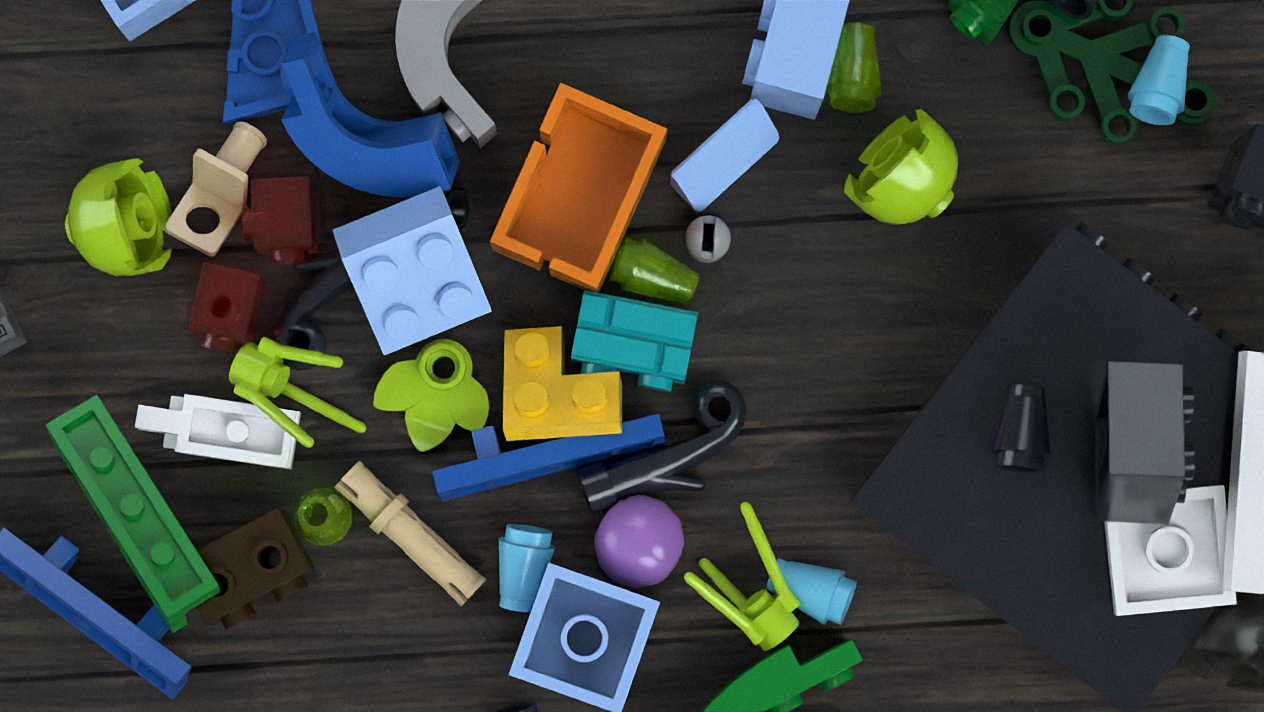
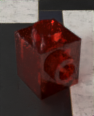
M310 177L251 179L252 207H243L242 211L245 241H254V249L261 256H269L271 264L304 262V253H317L315 185Z
M203 262L187 330L196 336L202 337L201 347L234 354L236 345L244 346L246 343L253 342L267 281L260 274Z

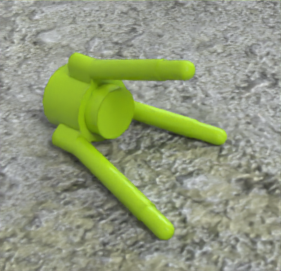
M263 337L259 345L253 342L246 343L235 356L229 372L230 383L236 385L234 393L251 401L306 448L314 445V439L268 400L266 396L269 395L275 398L282 393L357 433H364L366 431V425L363 422L289 383L290 367L283 364L284 358L320 366L340 368L343 365L341 357L281 345L267 337Z
M746 501L741 503L740 509L777 594L770 595L766 589H762L747 599L707 558L700 559V568L734 605L693 572H687L684 575V580L698 594L742 629L754 645L759 644L766 651L780 644L797 628L799 621L792 611L799 607L801 603L789 589L762 526L751 504Z

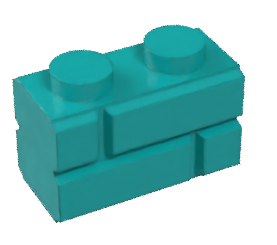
M584 290L571 362L582 364L580 374L619 371L638 375L637 385L640 387L671 392L673 382L685 383L698 312Z

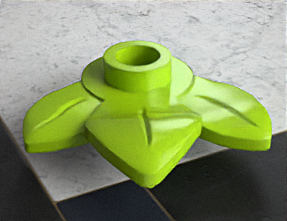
M438 339L428 343L421 349L416 360H406L393 364L378 383L373 401L374 407L379 410L406 411L405 421L409 436L416 449L420 452L428 451L444 442L451 434L456 423L470 431L484 428L490 408L486 390L472 377L473 364L468 351L458 342L449 339ZM441 358H449L455 364L453 375L447 379H440L434 374V365Z

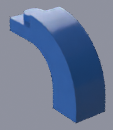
M316 33L294 37L280 66L283 86L286 92L292 96L281 121L295 145L315 166L343 184L382 196L415 197L441 186L442 191L451 189L460 160L441 112L405 121H385L364 114L349 103L339 90Z

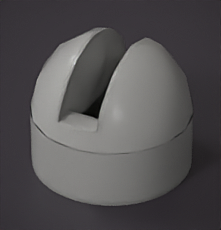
M711 215L701 216L693 220L685 234V246L688 253L694 259L704 263H712L721 259L727 253L731 243V233L726 223L720 218ZM704 224L715 225L713 252L702 251Z

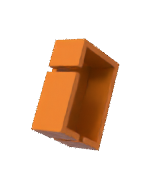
M560 83L539 129L541 142L550 145V149L546 153L545 145L534 141L491 237L490 244L493 251L539 271L544 261L549 262L550 276L582 290L599 293L664 147L667 128Z

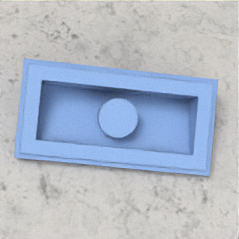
M751 99L671 172L670 185L694 211H703L778 142V131L763 105L757 99Z

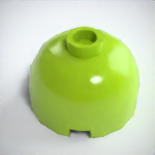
M922 109L915 110L918 119L914 122H911L903 115L883 130L858 159L863 164H868L860 174L859 179L857 180L850 173L846 179L844 193L864 212L880 222L899 225L916 222L926 215L934 218L942 213L953 199L954 193L951 191V188L957 178L958 154L954 142L945 130Z
M139 158L110 163L91 170L74 188L65 219L67 236L83 258L92 267L114 276H133L161 270L171 255L172 248L162 250L164 243L162 230L165 231V225L172 215L169 198L155 171L145 173L142 171L139 165L144 161Z

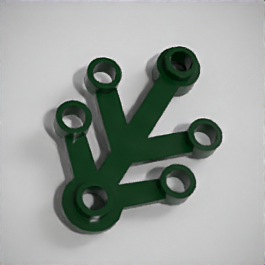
M1042 0L1029 1L1021 5L1010 20L1009 36L1012 44L1019 52L1036 58L1050 96L1048 99L1050 114L1059 121H1071L1081 113L1085 105L1082 91L1068 82L1059 54L1061 53L1080 62L1101 119L1099 126L1101 138L1112 146H1121L1127 143L1136 133L1137 122L1129 111L1122 108L1111 78L1132 87L1143 65L1122 56V54L1154 44L1158 36L1164 35L1158 31L1156 26L1157 19L1161 17H1166L1173 21L1175 31L1171 36L1179 37L1185 27L1182 14L1174 8L1164 7L1157 10L1149 21L1090 41L1069 30L1102 17L1110 21L1119 20L1130 10L1133 0H1123V9L1119 11L1109 9L1105 1L1100 0L1092 15L1087 19L1068 17L1057 10L1051 3ZM1033 19L1043 20L1048 26V34L1044 37L1034 36L1029 30V22ZM1198 79L1186 80L1185 94L1188 92L1199 94L1203 100V107L1201 110L1194 111L1185 104L1184 111L1176 115L1174 123L1184 128H1194L1200 126L1211 117L1216 107V97L1214 91L1207 83ZM1060 94L1072 96L1076 103L1075 110L1072 112L1061 111L1056 103L1057 96ZM1119 118L1123 120L1127 125V134L1123 137L1114 136L1108 128L1110 119Z

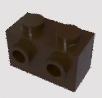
M276 508L196 550L220 588L219 593L199 604L196 608L205 625H215L222 622L225 630L256 615L253 604L273 594L278 603L308 587L304 577L315 572L316 569L284 509Z

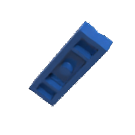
M655 414L623 422L622 434L564 437L501 453L494 426H488L471 431L477 460L434 470L432 473L439 497L442 501H447L664 446L665 435L660 416Z
M3 528L0 531V572L169 698L173 700L188 681L191 666L159 643L169 630V627L155 605L135 625L67 575L68 571L78 560L77 553L79 548L66 538L60 536L42 556L7 529Z

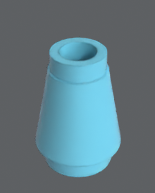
M1160 35L1156 38L1154 46L1128 93V99L1132 102L1130 113L1134 117L1150 124L1170 125L1175 122L1176 115L1184 111L1188 51L1190 48L1188 42L1171 35Z
M507 524L505 537L498 538L500 607L518 612H531L548 562H551L556 548L551 545L552 531L530 525Z
M778 558L777 563L789 589L801 603L797 608L823 625L828 620L841 625L851 604L857 581L846 578L845 571L794 561L788 562ZM769 577L766 590L777 594Z

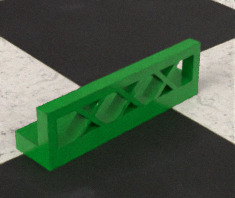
M95 395L47 423V430L53 445L167 626L172 633H175L188 625L185 613L219 593V585L99 397Z

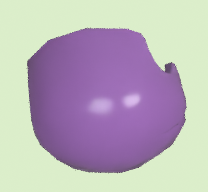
M647 495L629 496L626 500L620 499L604 516L594 538V547L599 567L614 583L633 589L647 587L663 581L677 565L685 544L681 519L665 501Z

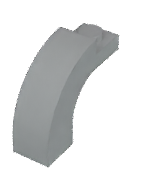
M401 0L396 22V52L400 71L416 107L423 116L435 114L444 106L447 111L442 115L443 119L455 136L462 143L471 137L480 148L498 134L496 125L456 79L448 64V47L455 27L482 0Z

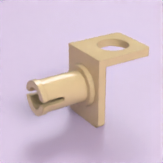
M236 122L233 131L216 157L202 149H197L193 155V183L165 225L166 233L208 256H214L218 252L247 207L248 175L246 172L260 150L267 144L264 134L245 122ZM197 207H207L217 213L220 223L213 232L198 234L189 229L186 223L187 215Z

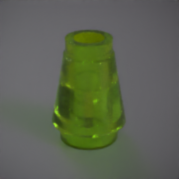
M850 23L842 26L825 90L830 95V105L835 109L846 112L870 111L875 108L876 98L882 94L875 29L870 25Z
M628 237L618 252L610 274V280L621 284V291L672 302L677 301L684 305H687L699 279V273L690 270L689 267L645 238H641L638 242Z
M318 488L306 493L300 499L295 509L294 521L299 534L306 541L315 545L326 546L338 542L347 534L352 522V511L348 501L342 494L333 489ZM316 504H322L328 512L327 520L320 526H313L308 519L313 515L311 507Z

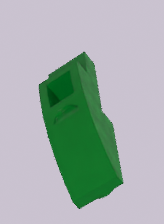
M847 639L800 664L797 662L790 646L785 645L757 661L734 678L700 712H764L766 710H769V712H789L804 703L799 693L819 683L824 692L854 678L855 674L851 667L862 662L863 659L851 639Z

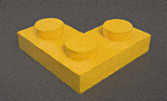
M562 326L505 330L503 432L506 441L622 434V382L619 371L565 375V338Z

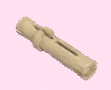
M361 461L357 462L343 476L342 481L338 482L334 487L372 522L369 527L377 534L382 531L390 540H393L422 570L440 584L460 606L487 580L472 566L467 564L453 548L416 516L407 506L409 503L408 499L401 493L396 496L389 488H386Z

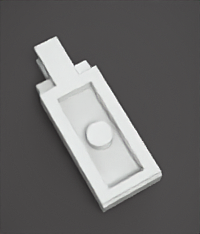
M184 394V397L171 396L169 409L138 405L135 428L165 434L164 448L175 449L177 453L292 470L297 440L254 404ZM279 408L299 425L301 412Z

